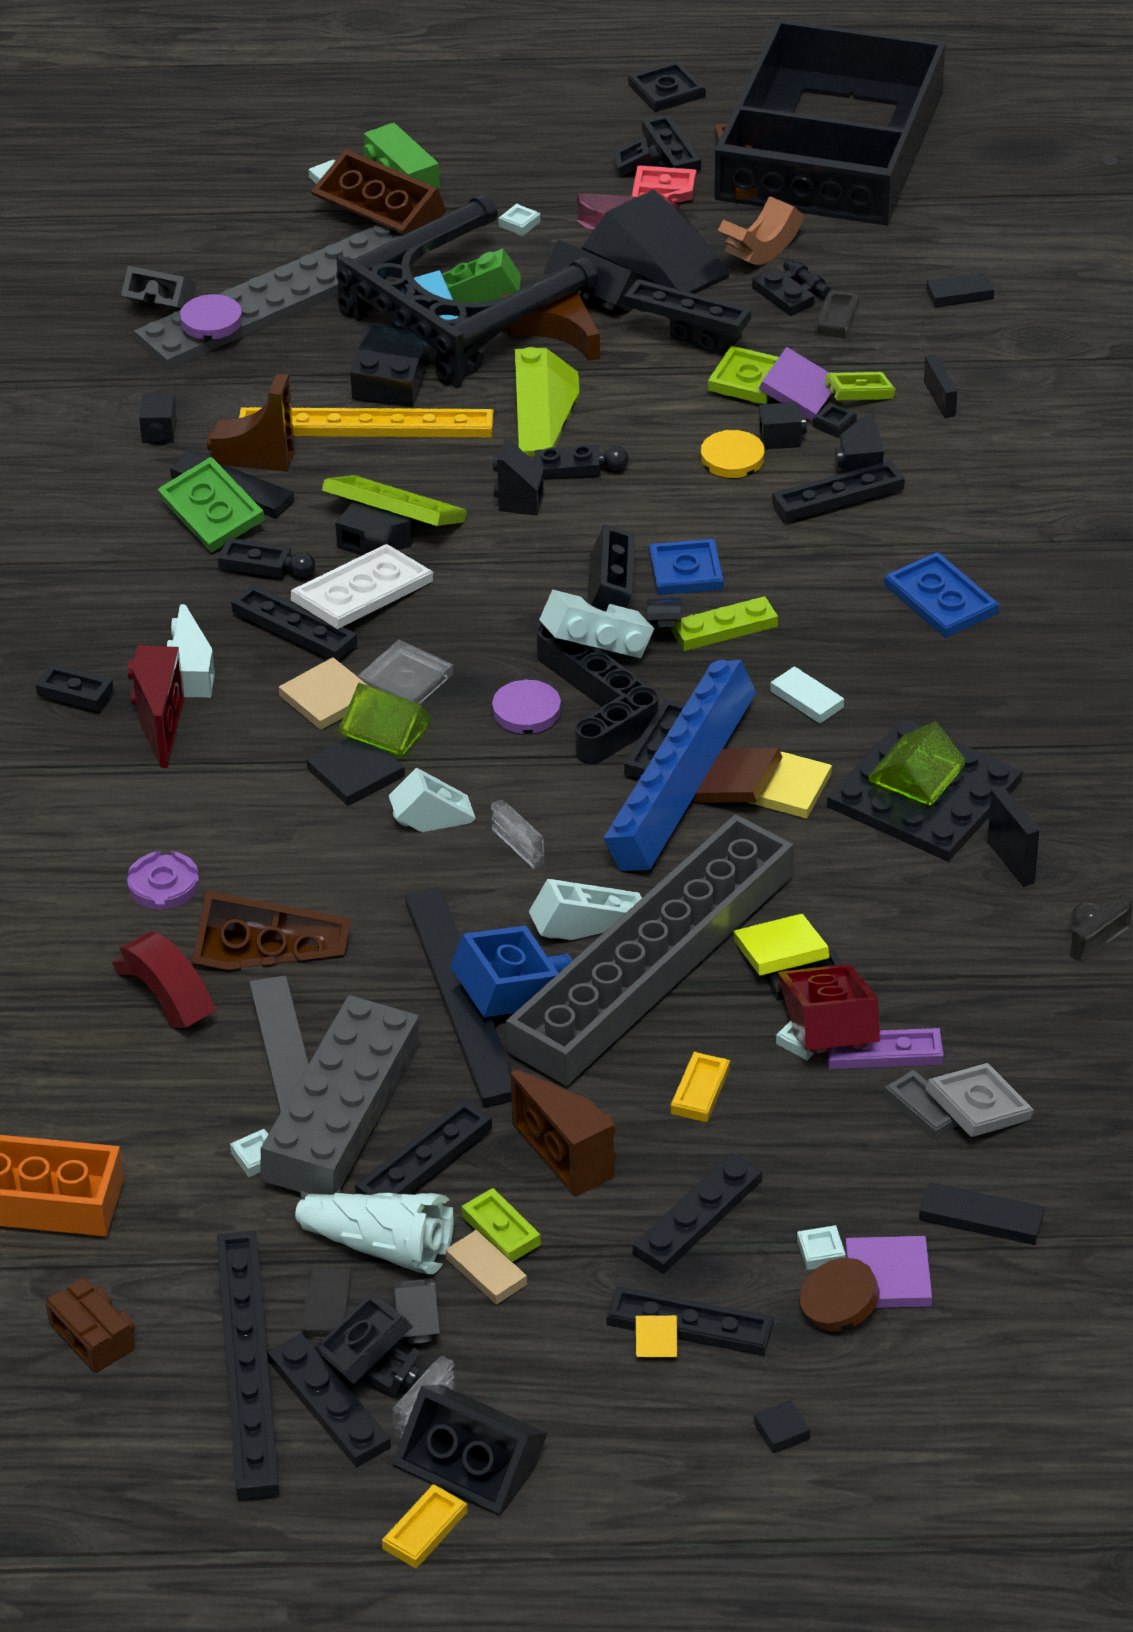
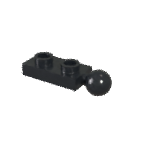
M579 445L577 447L535 450V463L544 470V479L601 475L600 466H606L611 471H621L627 466L629 461L627 451L621 446H611L604 453H600L599 445Z
M234 538L227 539L218 556V566L220 569L282 578L286 569H288L298 578H307L313 574L316 566L314 558L307 552H298L292 556L291 547Z

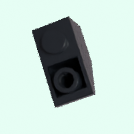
M504 440L500 452H495L493 458V471L498 472V478H496L494 485V497L499 498V511L537 516L544 498V470L511 440Z
M355 500L335 522L337 548L361 556L385 544L396 550L409 548L414 544L412 518Z

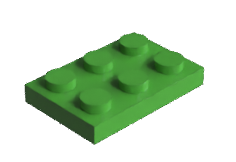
M209 457L157 489L160 499L211 553L225 545L228 538L235 539L266 520L264 511L212 457Z

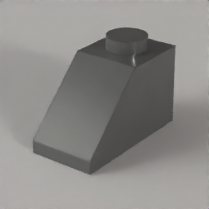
M433 1278L393 1282L395 1310L413 1326L403 1337H407V1343L432 1341L431 1334L440 1333L436 1288Z

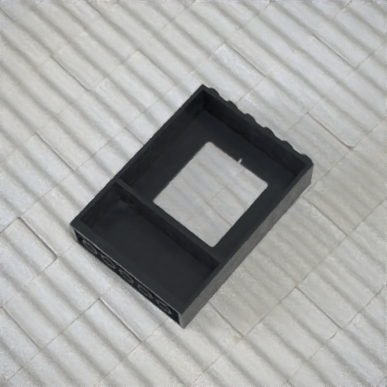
M777 20L716 146L715 200L764 207L771 196L794 206L801 213L888 226L943 93L945 43ZM803 93L842 98L853 96V99L897 106L888 127L794 114ZM745 145L752 146V148H746ZM734 184L740 189L755 187L756 198L736 200Z

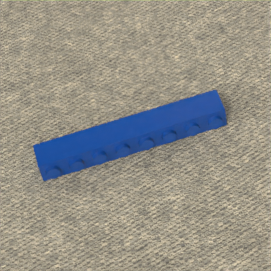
M718 660L710 664L603 839L620 872L651 869L755 696L756 690L742 660Z

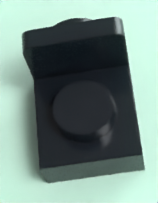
M645 136L614 151L617 169L622 177L631 172H637L638 166L649 164L652 167H660L659 162L663 160L656 145L651 146Z

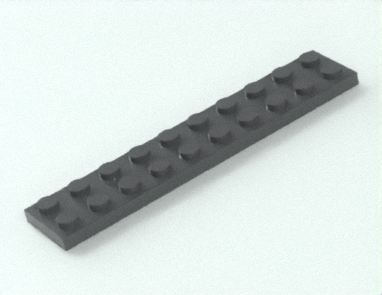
M376 224L374 227L353 234L344 240L330 244L321 250L302 256L298 260L284 266H279L275 270L254 277L245 283L217 294L228 296L236 300L241 306V325L238 330L229 336L221 339H212V335H204V339H198L187 334L182 329L181 310L134 330L135 341L169 370L338 295V280L336 277L337 256L343 255L344 257L349 256L355 259L403 234Z

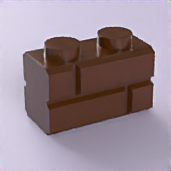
M81 1278L69 1285L66 1291L62 1289L47 1298L45 1303L49 1324L94 1372L98 1373L111 1365L114 1359L118 1361L133 1351L134 1341L132 1332L135 1331L134 1323L127 1312L124 1310L117 1312L112 1307L111 1298L103 1287L99 1286L95 1289L87 1279Z

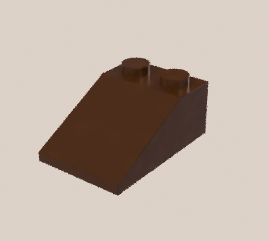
M518 1069L510 1072L512 1125L570 1193L577 1197L613 1179L614 1160H616L613 1134H615L616 1128L609 1114L606 1112L602 1113L591 1100Z

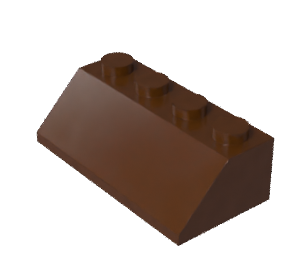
M347 149L340 154L311 190L312 195L403 235L442 217L446 212L437 187Z

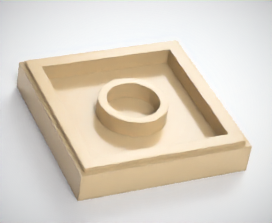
M333 657L279 686V696L320 730L376 700L375 691Z

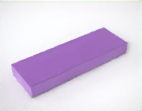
M940 1028L881 1030L880 1042L868 1043L867 1047L852 1049L846 1046L831 1047V1050L827 1052L829 1069L943 1065L944 1057Z

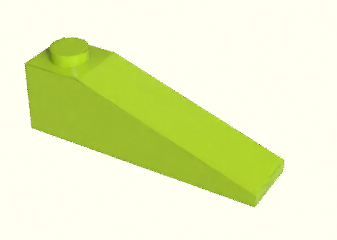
M528 347L525 349H515L519 448L527 456H535V450L555 448L562 434V426L565 420L569 419L571 408L580 396L579 374L574 368L547 348Z

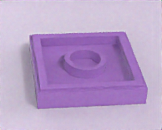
M788 347L783 351L758 388L781 403L797 402L800 415H805L810 421H813V417L819 413L832 394L829 390L830 386H826L824 383L829 372Z
M926 1236L846 1238V1258L859 1259L870 1266L878 1281L880 1298L875 1308L932 1306Z

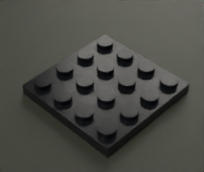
M902 718L827 796V807L949 862L989 818L991 790L1003 786L1011 794L1022 782L1023 771Z

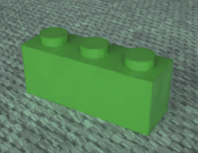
M394 122L364 133V146L362 147L364 157L438 189L440 188L439 163Z

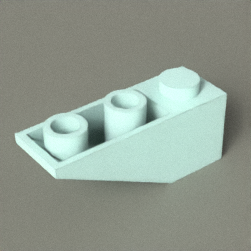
M180 604L178 618H172L171 623L173 640H168L167 646L179 647L184 697L211 698L215 678L213 651L186 605Z

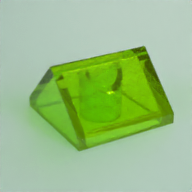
M358 682L340 725L339 733L402 756L428 727L432 717L421 704Z
M935 721L903 735L871 772L869 781L932 806L965 766L966 759Z

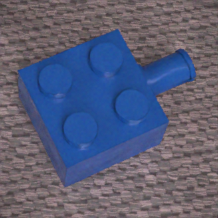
M518 926L462 934L450 967L483 1017H491L518 1011L569 965L572 959L566 953L547 957L527 926Z

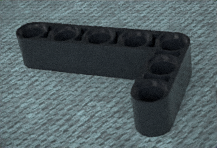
M541 622L536 629L538 660L601 706V708L577 722L575 726L576 757L579 761L586 764H597L640 739L659 709L658 692L600 649L556 638Z

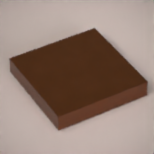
M722 749L693 797L694 802H757L783 758L780 749Z

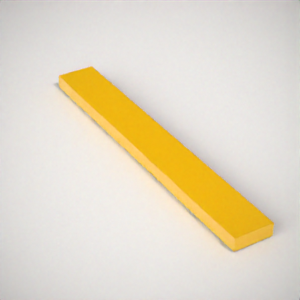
M242 407L240 408L239 418L251 415L261 408ZM292 408L294 436L492 438L494 413L493 409Z

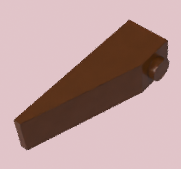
M206 890L192 963L231 970L344 955L351 919Z

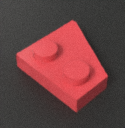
M638 166L631 200L653 189L676 203L693 199L697 179L696 170Z

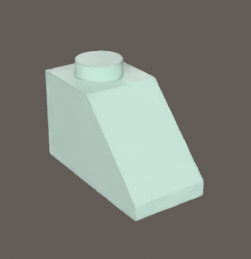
M415 768L388 795L394 810V818L405 827L411 826L420 832L469 824L476 819L468 795L418 768Z

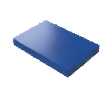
M935 552L884 576V585L944 638L999 613V603L939 552Z

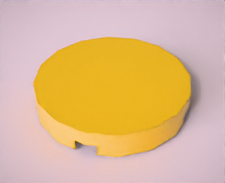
M740 430L717 432L706 438L701 445V463L704 467L705 465L709 467V472L716 476L742 478L747 476V472L753 469L755 473L763 465L764 444L758 437Z

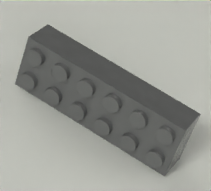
M348 995L260 1148L261 1181L310 1194L334 1195V1193L338 1192L339 1188L341 1189L418 1048L419 1015Z

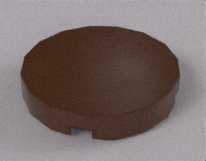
M852 1258L831 1260L817 1267L806 1278L800 1290V1305L809 1322L820 1330L832 1332L843 1330L842 1326L850 1323L855 1326L863 1322L874 1311L880 1298L878 1281L870 1266L859 1259Z

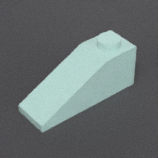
M547 879L529 913L541 936L550 939L575 940L604 933L642 897L638 892Z

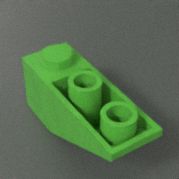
M504 248L495 252H487L479 259L469 263H461L454 267V269L442 274L452 299L459 302L480 303L501 299V295L511 294L520 289L521 274Z

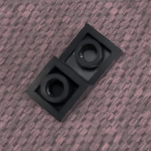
M681 598L647 599V621L654 623L655 629L675 628V622H682Z

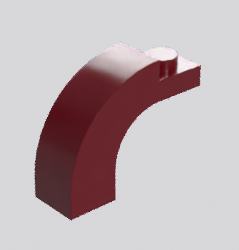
M149 931L119 948L122 956L112 961L117 975H135L142 979L158 999L171 1028H186L217 1010L203 981L192 964L163 935Z

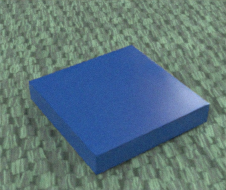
M715 539L649 544V555L657 595L724 590V580Z

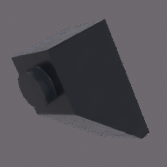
M874 412L865 414L840 435V448H835L836 468H842L843 473L884 462V449Z

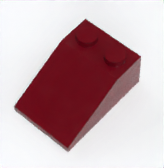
M138 645L134 659H129L128 679L134 682L131 689V704L137 706L138 720L160 767L168 768L185 700L179 647Z
M851 964L778 972V981L796 1037L805 1050L813 1053L829 1052L831 1047L846 1046L852 1049L867 1047L868 1043L880 1042L878 997Z

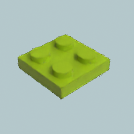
M731 345L708 379V391L748 400L753 403L767 404L771 396L758 388L779 357Z

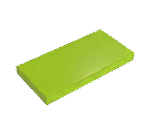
M355 475L324 479L322 491L436 526L465 522L467 511L464 508Z

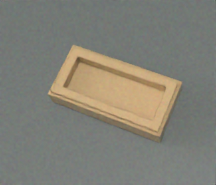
M477 1230L445 1249L446 1259L496 1305L527 1285V1275Z

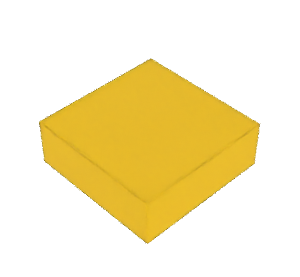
M636 1316V1358H677V1316Z

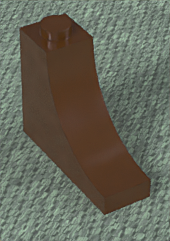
M577 291L506 327L511 338L522 336L553 338L572 345L588 361L600 359V333ZM510 294L501 295V298H504Z
M275 375L268 392V402L257 412L237 419H218L214 431H210L207 437V449L212 451V458L216 462L229 466L288 472L295 454L289 375Z

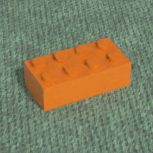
M0 1135V1226L107 1237L124 1181L120 1146Z

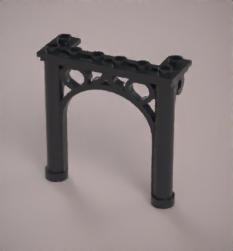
M480 194L472 198L469 204L355 259L349 256L344 257L343 255L336 257L337 301L339 308L357 321L363 319V314L366 313V308L374 307L436 349L437 375L455 388L462 386V381L465 380L464 374H473L480 368L484 360V353L479 349L498 335L501 329L578 290L585 291L595 286L598 282V274L593 263L589 259L581 257L571 262L568 266L504 298L480 303L449 300L424 289L413 278L410 272L412 265L427 252L481 226H486L496 221L498 216L497 208L494 201L487 194ZM387 277L399 278L396 281H386L385 279ZM451 315L458 317L453 320H446L440 316Z

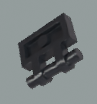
M792 259L784 262L783 268L787 271L785 273L778 268H773L752 278V289L790 317L814 306L816 295L819 294L826 298L831 293V288L826 285L822 277L817 274L812 275L804 264L794 262Z

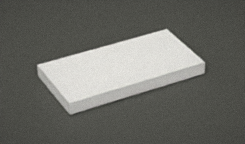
M385 544L291 590V601L339 629L433 582V571Z

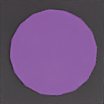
M217 294L202 295L184 304L180 311L181 325L187 334L195 338L204 339V335H212V339H221L239 329L242 319L241 306L236 300L228 296Z
M526 679L513 681L502 686L494 694L492 701L493 716L495 721L508 731L523 734V730H532V733H538L552 727L557 722L561 713V699L558 692L551 685L544 682Z
M161 851L147 854L139 858L129 868L127 878L129 895L136 903L150 909L163 910L178 907L187 903L198 890L200 884L197 865L190 857L179 852L170 851L171 855H161Z

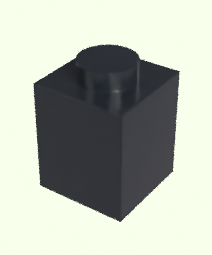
M174 394L142 395L139 415L142 443H174L177 423Z
M798 403L759 405V434L761 442L764 444V450L801 447V434L807 433L806 416L800 415Z

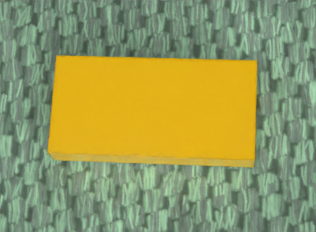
M693 1052L671 1103V1114L707 1123L729 1073L730 1060Z
M433 1484L382 1539V1549L417 1569L467 1514V1503Z

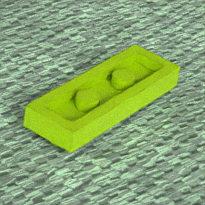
M764 596L689 615L682 618V622H675V628H671V631L683 651L778 627V615Z

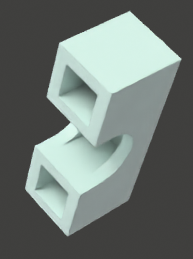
M556 590L551 591L539 619L556 638L637 658L642 657L654 630L653 626L638 611L609 604L605 612L589 605L580 596Z

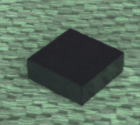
M829 403L813 417L812 427L840 438L843 432L857 422V413Z
M791 1400L754 1414V1424L773 1453L810 1439V1428Z

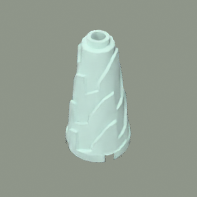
M334 1193V1195L309 1194L305 1199H301L298 1202L295 1213L296 1221L300 1223L303 1230L326 1236L330 1240L342 1243L362 1253L388 1260L401 1267L425 1274H434L442 1267L443 1263L434 1261L438 1254L446 1255L445 1249L450 1247L454 1223L453 1207L443 1206L442 1204L450 1201L449 1198L445 1195L434 1193L416 1195L394 1193L372 1195Z

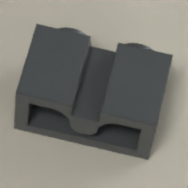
M128 266L121 296L135 303L157 307V304L166 309L179 311L184 304L194 298L197 284L182 276Z

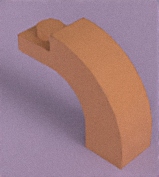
M770 196L760 216L751 227L744 229L723 219L718 231L727 237L725 243L728 245L724 250L725 252L751 264L762 265L770 262L786 249L798 232L805 216L794 206Z

